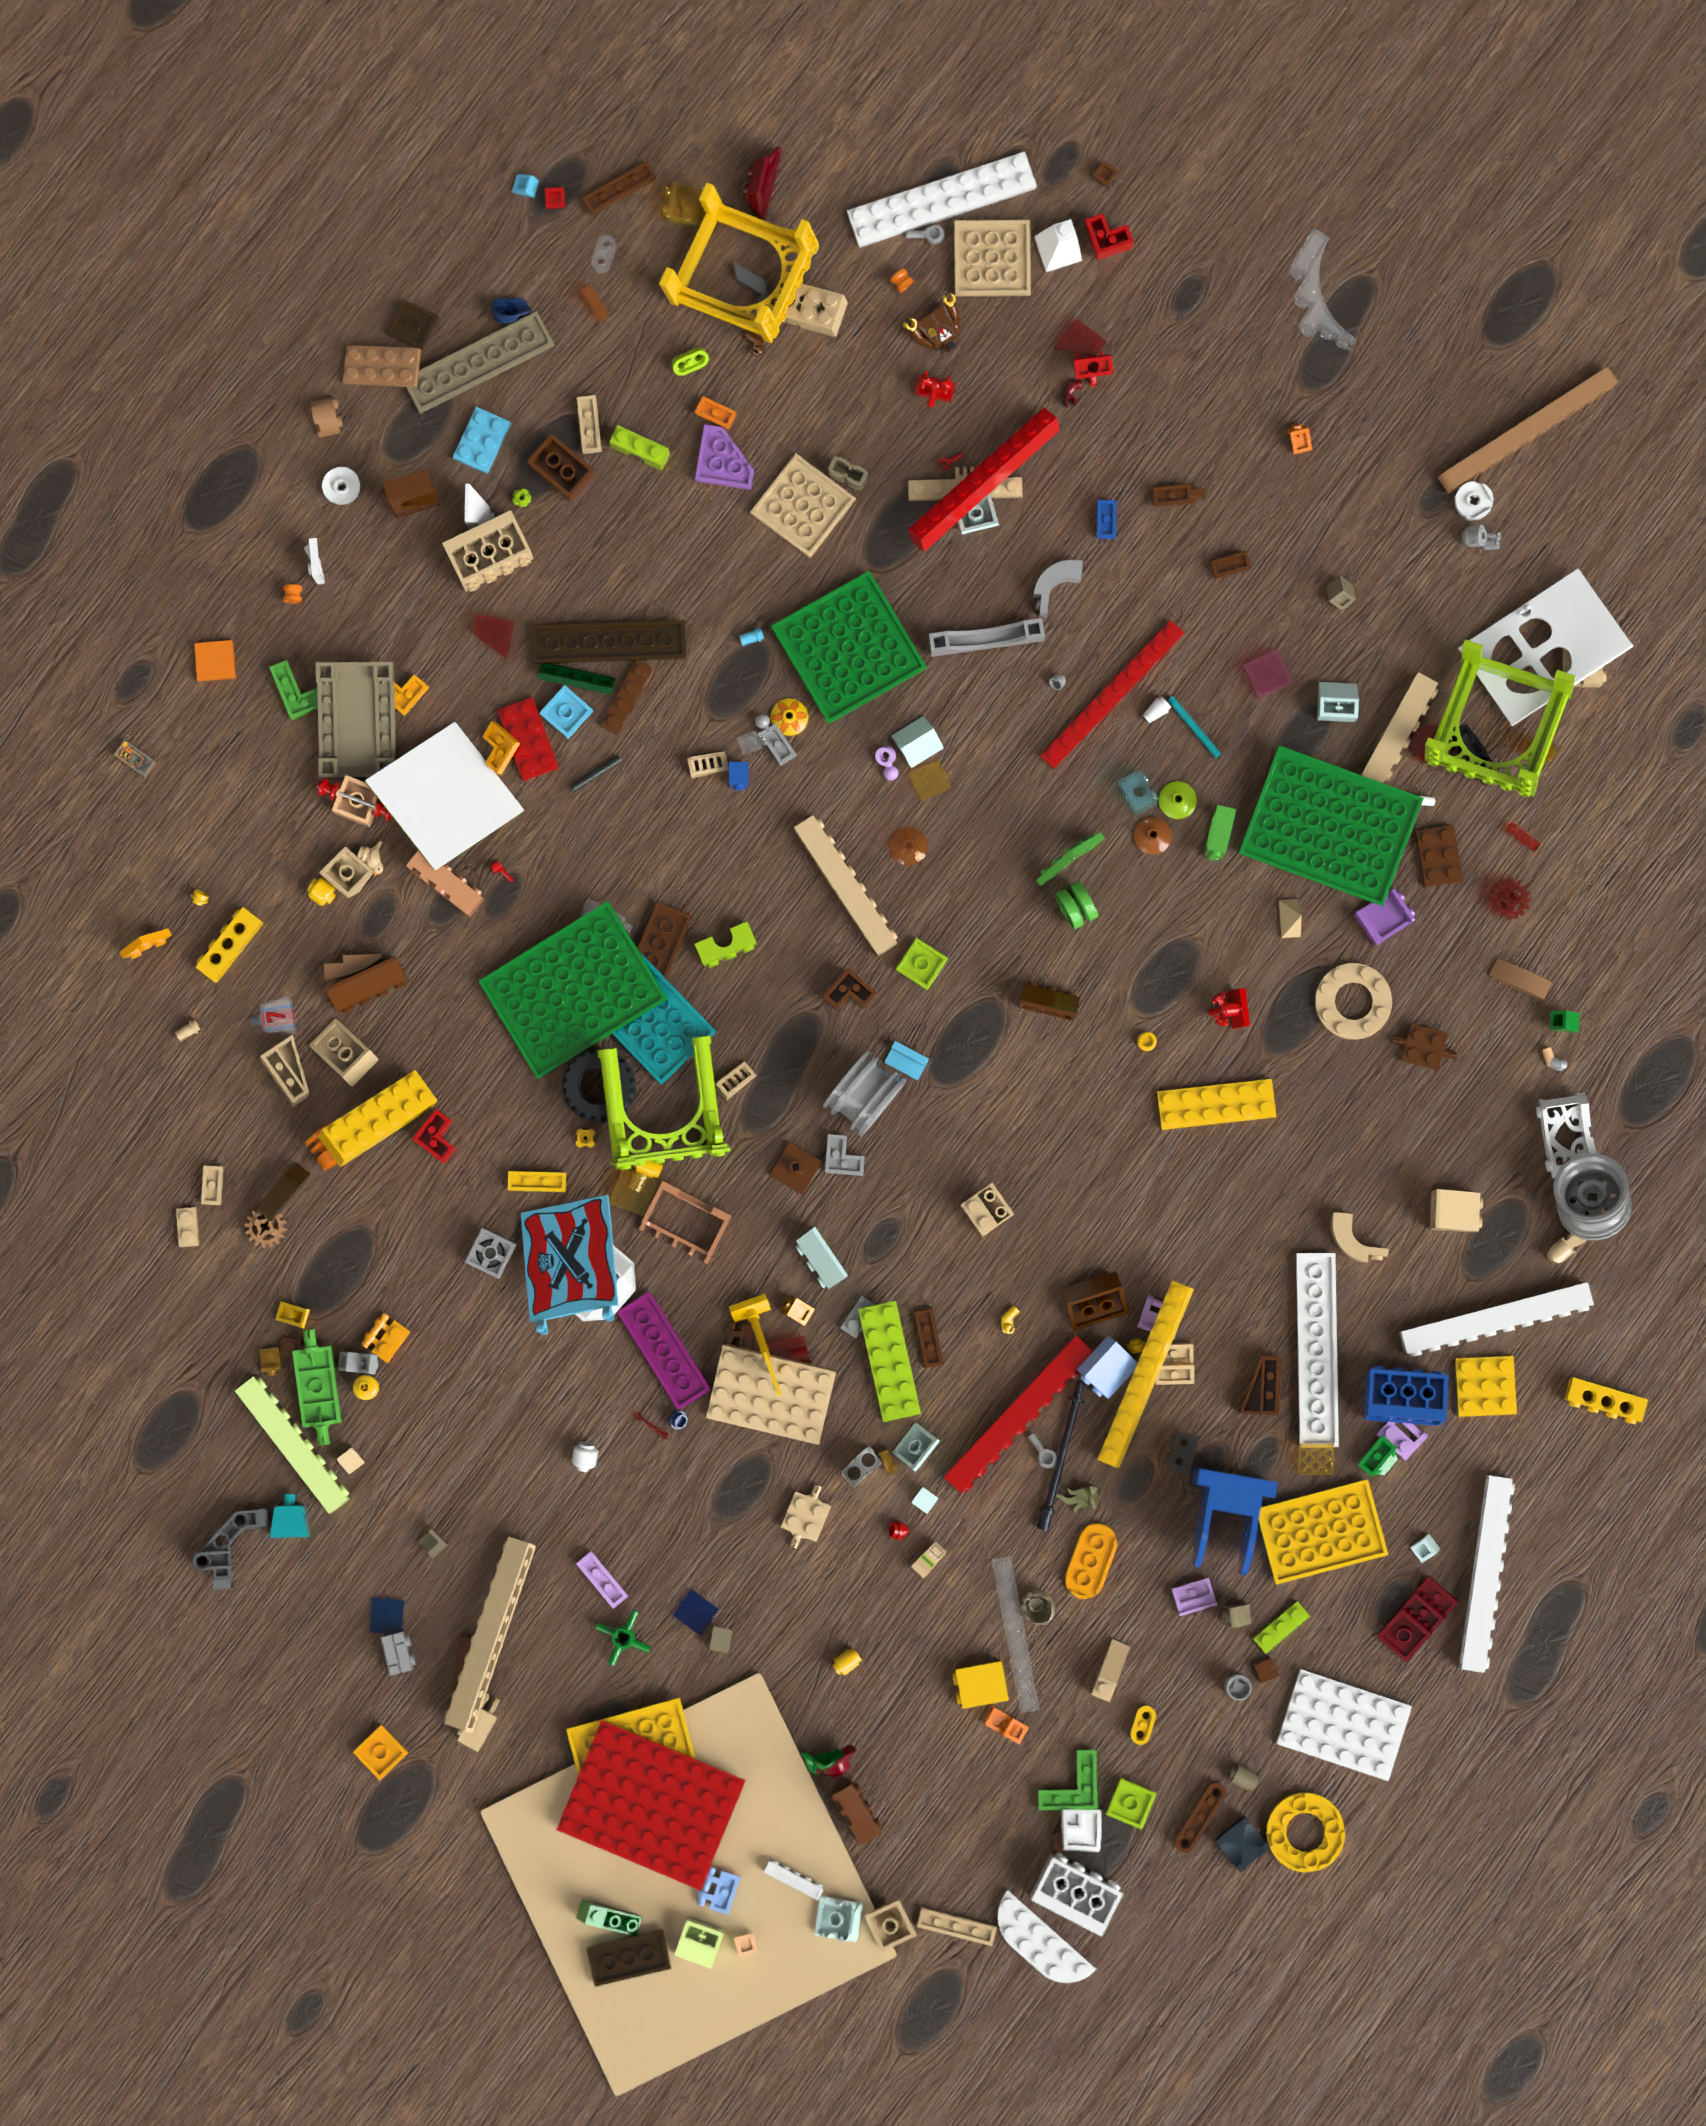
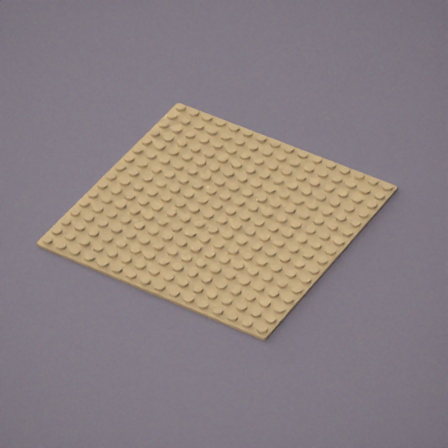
M760 1673L683 1710L696 1759L746 1780L711 1865L716 1868L714 1874L716 1877L720 1878L722 1870L741 1876L728 1915L709 1909L712 1902L706 1899L704 1906L698 1905L699 1896L697 1894L699 1890L557 1831V1826L578 1778L576 1764L481 1811L484 1822L616 2096L896 1957L894 1947L881 1952L864 1917L874 1911L875 1908ZM774 1859L782 1867L785 1865L790 1868V1871L799 1872L803 1878L806 1876L812 1879L811 1882L822 1884L824 1890L821 1896L861 1902L863 1910L858 1933L859 1937L856 1942L839 1941L835 1938L815 1935L820 1898L816 1900L764 1873L769 1860L772 1861ZM711 1883L709 1893H715L716 1883ZM581 1900L603 1904L641 1916L642 1920L637 1935L663 1929L672 1969L595 1987L586 1947L632 1937L633 1935L586 1925L576 1919ZM687 1918L724 1930V1935L712 1968L675 1956ZM753 1932L758 1952L738 1957L734 1937Z

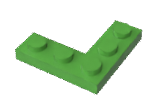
M287 660L269 667L291 720L318 710L317 688L301 694Z
M1101 832L1095 836L1090 834L1084 840H1080L1074 846H1070L1063 852V857L1059 856L1051 862L1053 864L1051 868L1047 866L1040 872L1041 876L1036 880L1038 884L1042 886L1052 880L1072 861L1095 848L1105 837Z
M1096 1749L1076 1750L1077 1789L1038 1790L1039 1810L1097 1809Z

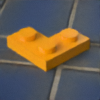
M415 674L403 688L394 682L395 709L405 716L429 689V686Z
M491 721L482 736L494 747L485 764L496 774L502 775L520 743L497 722Z
M168 928L140 936L120 951L123 959L131 957V959L137 958L142 955L141 951L151 948L152 945L159 947L165 944L166 939L171 936V932Z

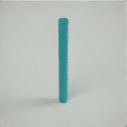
M1170 697L1167 700L1215 759L1221 755L1220 751L1175 697Z

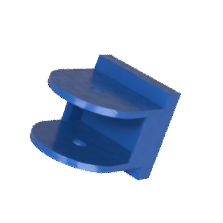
M1193 1468L1191 1484L1203 1485L1193 1547V1567H1200L1204 1557L1212 1509L1245 1515L1239 1555V1575L1246 1576L1253 1555L1262 1496L1275 1498L1278 1482Z

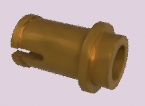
M890 1449L878 1454L885 1467L884 1472L890 1475L898 1471L897 1467L899 1465L895 1463Z

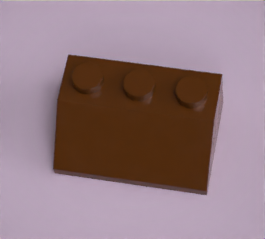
M1034 982L1024 984L1018 1008L1070 1021L1075 1020L1080 1001L1077 993L1071 991L1061 993L1058 992L1057 988L1047 986V989L1039 987L1040 984Z
M1116 1271L1061 1289L1074 1331L1129 1313L1123 1288Z

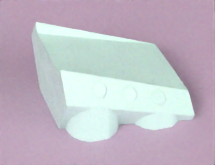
M821 1896L814 1934L825 1938H835L839 1941L856 1942L859 1937L858 1933L863 1910L862 1903Z

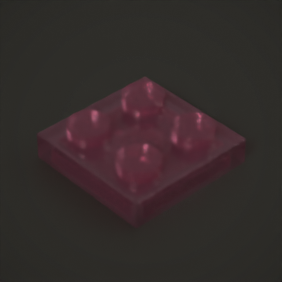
M1278 649L1243 665V669L1259 700L1294 684Z

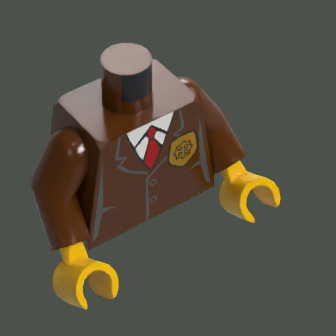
M951 292V299L949 301L946 300L944 295L942 297V300L948 304L947 307L944 304L918 322L915 319L909 318L912 323L910 327L907 323L903 324L904 328L910 330L911 335L918 344L927 348H933L934 350L943 346L948 354L957 349L953 339L957 337L960 328L959 313L954 303L955 296Z

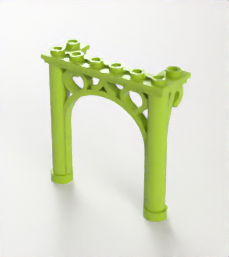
M711 1035L692 1038L699 1094L696 1113L686 1125L676 1131L665 1134H652L642 1131L630 1122L623 1106L617 1048L597 1050L598 1058L601 1061L612 1149L610 1165L615 1166L616 1169L625 1170L631 1169V1165H646V1161H653L654 1164L664 1163L665 1159L672 1158V1161L684 1160L683 1156L691 1155V1158L703 1157V1153H710V1156L718 1157L725 1156V1152L731 1151L730 1147L723 1143V1132L719 1124L710 1051ZM702 1112L705 1130L701 1126L696 1125ZM624 1123L628 1128H630L633 1131V1133L628 1136L627 1140L625 1136ZM691 1128H695L701 1133V1137L697 1142H688L686 1140V1133ZM638 1135L646 1139V1146L641 1150H634L631 1146L632 1139ZM678 1135H681V1141L688 1146L671 1149L673 1142L679 1139ZM650 1138L654 1139L653 1142L659 1143L663 1150L648 1152L652 1145Z

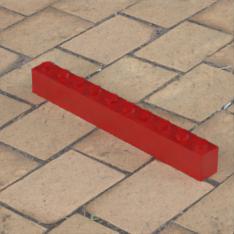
M1045 407L1042 408L908 529L911 542L925 552L1060 430L1057 417Z
M1075 1336L951 1468L944 1478L960 1493L963 1491L967 1493L974 1485L972 1481L976 1477L980 1479L987 1471L985 1467L989 1463L993 1465L999 1459L1000 1455L998 1453L1003 1448L1007 1450L1013 1444L1011 1439L1016 1434L1020 1436L1027 1429L1025 1424L1029 1420L1033 1422L1040 1415L1038 1410L1042 1406L1046 1408L1053 1401L1051 1396L1055 1392L1059 1394L1067 1386L1064 1382L1068 1378L1073 1379L1079 1373L1077 1371L1078 1367L1093 1351L1080 1338Z

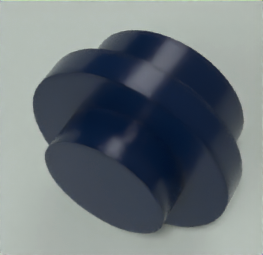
M681 1410L673 1412L669 1418V1425L673 1429H683L688 1422L686 1414Z

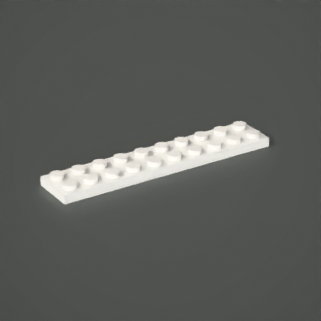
M1022 152L848 210L847 214L860 248L905 233L907 230H914L1037 189V185L1026 154Z
M1296 1253L1299 1447H1339L1335 1253Z

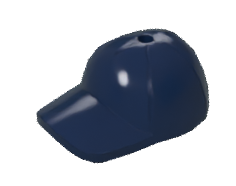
M501 298L494 300L491 304L494 320L502 324L514 323L519 316L531 312V308L523 298Z

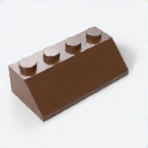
M395 956L325 988L336 1011L346 1014L353 1011V1007L356 1005L364 1006L370 1003V999L376 996L381 998L388 995V991L391 989L399 990L405 987V983L409 982L401 962Z

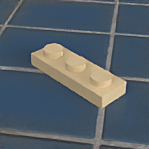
M596 395L577 397L583 454L602 452Z

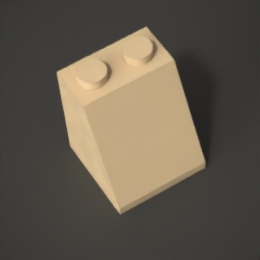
M1442 1189L1431 1191L1430 1230L1478 1232L1479 1228H1482V1217H1479L1480 1209L1483 1208V1197H1480V1193Z

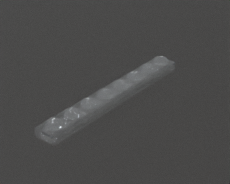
M1011 1556L994 1558L991 1560L1020 1713L1040 1710Z

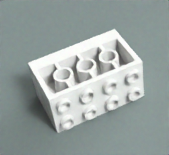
M1056 1853V1855L1050 1854L1030 1894L1031 1900L1102 1937L1123 1895L1121 1887L1111 1880H1108V1882L1104 1881L1102 1876L1094 1871L1086 1872L1084 1866L1077 1862H1073V1864L1067 1862V1858L1059 1853ZM1063 1878L1065 1883L1058 1886L1056 1881ZM1080 1887L1082 1891L1081 1894L1078 1893L1077 1895H1075L1074 1890ZM1098 1897L1100 1901L1093 1904L1092 1898Z

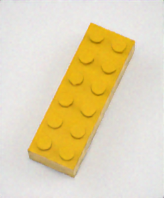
M414 1070L323 1128L318 1137L337 1164L342 1167L432 1109L437 1103V1099L417 1071Z

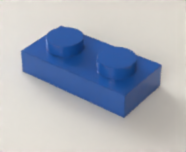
M1097 500V539H1116L1117 500Z

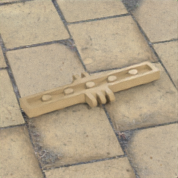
M974 466L970 467V473L974 470ZM955 467V479L908 481L909 501L941 500L969 475L967 474V467H963V474H959V467ZM1022 477L1006 478L990 492L991 498H1022Z

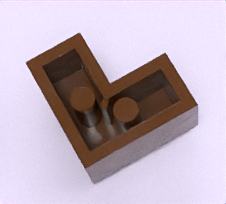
M847 968L823 996V1000L838 1012L846 1001L852 998L865 1010L877 996V992Z

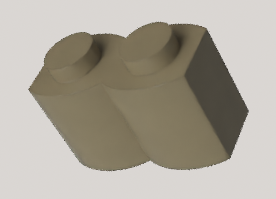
M834 457L828 468V475L838 482H845L854 490L862 491L868 480V472L864 468L851 465L841 457Z

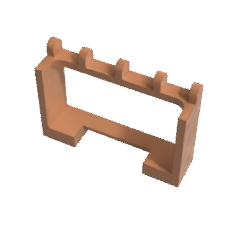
M662 1181L642 1220L639 1230L643 1231L647 1225L657 1230L654 1238L658 1239L660 1234L663 1233L674 1239L672 1247L675 1248L679 1241L691 1247L690 1256H693L695 1250L707 1255L704 1263L708 1264L732 1216ZM663 1191L724 1221L709 1252L648 1222Z

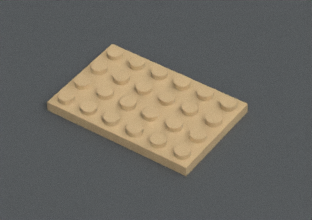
M723 1343L706 1418L819 1445L837 1370L770 1354L771 1365L782 1394L778 1396L761 1352Z

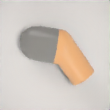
M1551 1047L1542 1050L1546 1065L1556 1071H1562L1567 1068L1566 1060L1554 1057Z

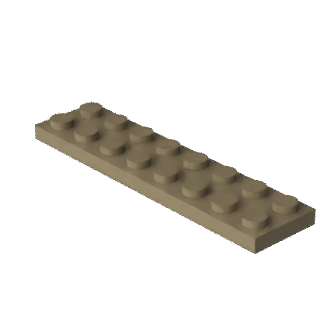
M536 311L419 370L417 387L406 388L421 414L554 347V343Z

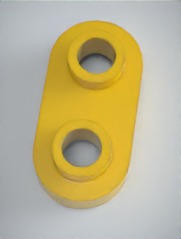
M1141 1706L1137 1710L1131 1728V1739L1139 1745L1148 1742L1156 1719V1713L1150 1706ZM1148 1712L1149 1718L1144 1719L1142 1714ZM1140 1730L1143 1731V1736L1138 1738L1136 1733Z

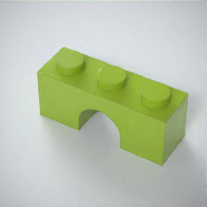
M617 425L610 440L611 448L626 455L629 453L636 455L644 460L646 464L661 471L670 455L669 448Z
M748 922L730 929L733 940L727 947L717 946L713 937L695 943L704 967L712 968L718 965L722 959L726 958V961L737 957L736 953L741 951L747 953L755 949L754 946L757 943Z

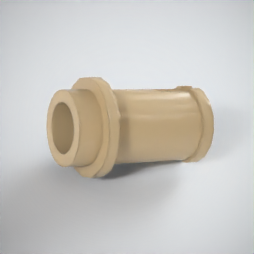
M190 1020L187 1025L175 1031V1034L182 1042L192 1034L199 1033L198 1031L201 1028L196 1020Z

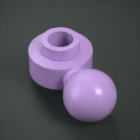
M882 746L876 751L875 758L880 765L885 766L883 771L884 777L887 780H895L898 777V769L892 765V762L896 758V753L892 747ZM885 752L889 754V758L885 756Z

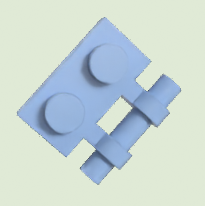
M711 1866L701 1891H698L697 1896L699 1898L697 1904L704 1906L706 1899L712 1902L709 1909L728 1915L741 1876L722 1870L719 1878L714 1876L716 1868ZM712 1882L717 1884L714 1894L709 1893Z

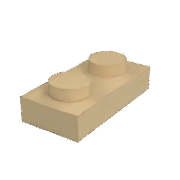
M203 1166L201 1204H222L224 1167Z
M197 1208L176 1209L179 1247L199 1246Z

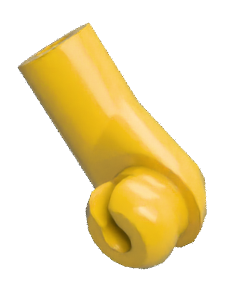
M1014 1305L1001 1317V1328L1007 1334L1014 1332L1013 1318L1020 1312Z

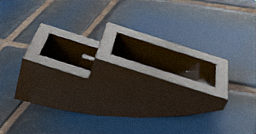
M295 1162L263 1199L256 1210L271 1222L295 1197L300 1188L308 1181L311 1173Z

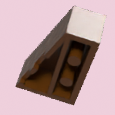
M1261 1356L1240 1414L1280 1416L1282 1357Z
M851 1781L832 1792L831 1797L837 1803L840 1812L862 1846L881 1834L880 1829L883 1827L877 1817L873 1819L870 1813L873 1810L868 1801L864 1802L860 1795L863 1792L857 1783L854 1785Z

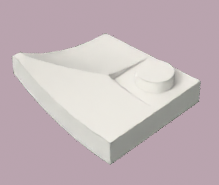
M317 538L309 539V544L304 547L311 562L308 563V572L317 584H325L321 561L318 556Z
M1062 1810V1850L1099 1852L1101 1843V1810Z

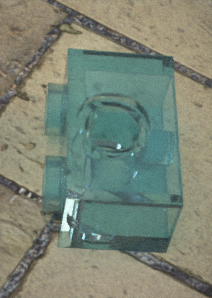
M1139 770L1118 782L1136 817L1157 805L1156 800H1158L1155 791H1150L1147 785L1149 781L1144 773L1141 774ZM1136 788H1141L1144 791L1142 797L1134 794Z

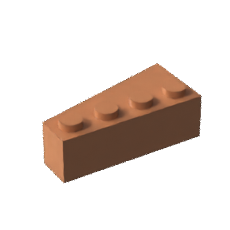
M419 850L406 865L413 874L469 917L472 916L484 901L481 896L482 892L474 886L470 888L466 885L468 881L460 875L456 877L451 873L452 869L445 864L435 871Z

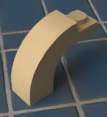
M1331 1213V1233L1333 1239L1346 1256L1362 1263L1368 1262V1256H1371L1372 1260H1382L1383 1257H1388V1249L1367 1247L1355 1239L1352 1233L1353 1214Z

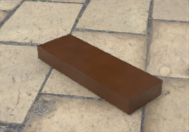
M933 1308L914 1311L924 1367L944 1365Z

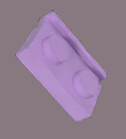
M1209 1577L1171 1589L1180 1616L1217 1605Z

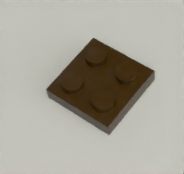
M404 300L388 334L423 351L439 316Z

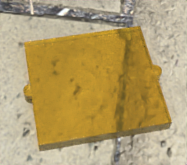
M940 760L909 772L914 784L913 789H916L921 802L952 789L947 778V772H944Z

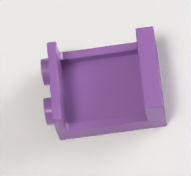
M1395 888L1388 892L1383 906L1371 903L1354 914L1374 947L1415 921L1414 911L1410 906L1407 907L1403 902L1405 900L1404 896L1399 890L1396 891Z

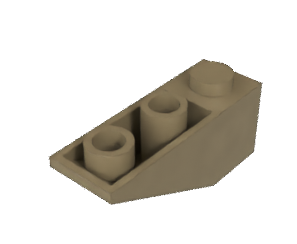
M1248 1603L1224 1606L1225 1610L1221 1611L1222 1621L1231 1628L1251 1624Z

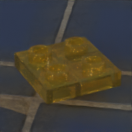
M629 1169L621 1170L609 1204L644 1217L659 1181Z

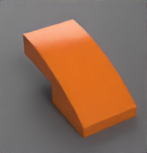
M995 1707L991 1708L983 1723L1018 1744L1021 1743L1029 1729L1025 1724Z

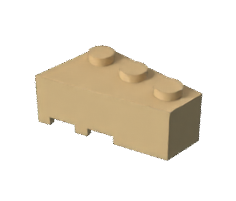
M291 1035L262 1054L260 1060L294 1107L309 1097V1090L294 1038Z

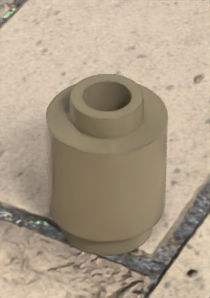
M1241 1765L1233 1766L1229 1773L1230 1782L1245 1790L1250 1789L1253 1791L1259 1780V1776L1255 1772Z

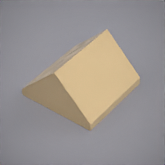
M346 847L319 872L321 876L347 898L359 893L374 873L369 866Z
M900 1900L888 1902L864 1916L881 1952L917 1936Z

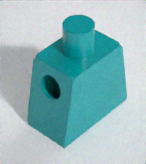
M284 1494V1506H275L270 1538L309 1537L310 1532L305 1506L295 1505V1494Z

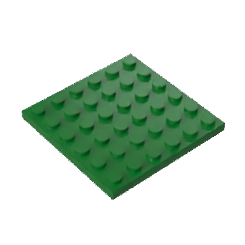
M870 571L771 626L828 725L927 669Z

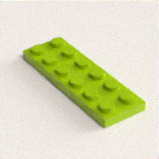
M896 1300L858 1308L883 1422L921 1414Z

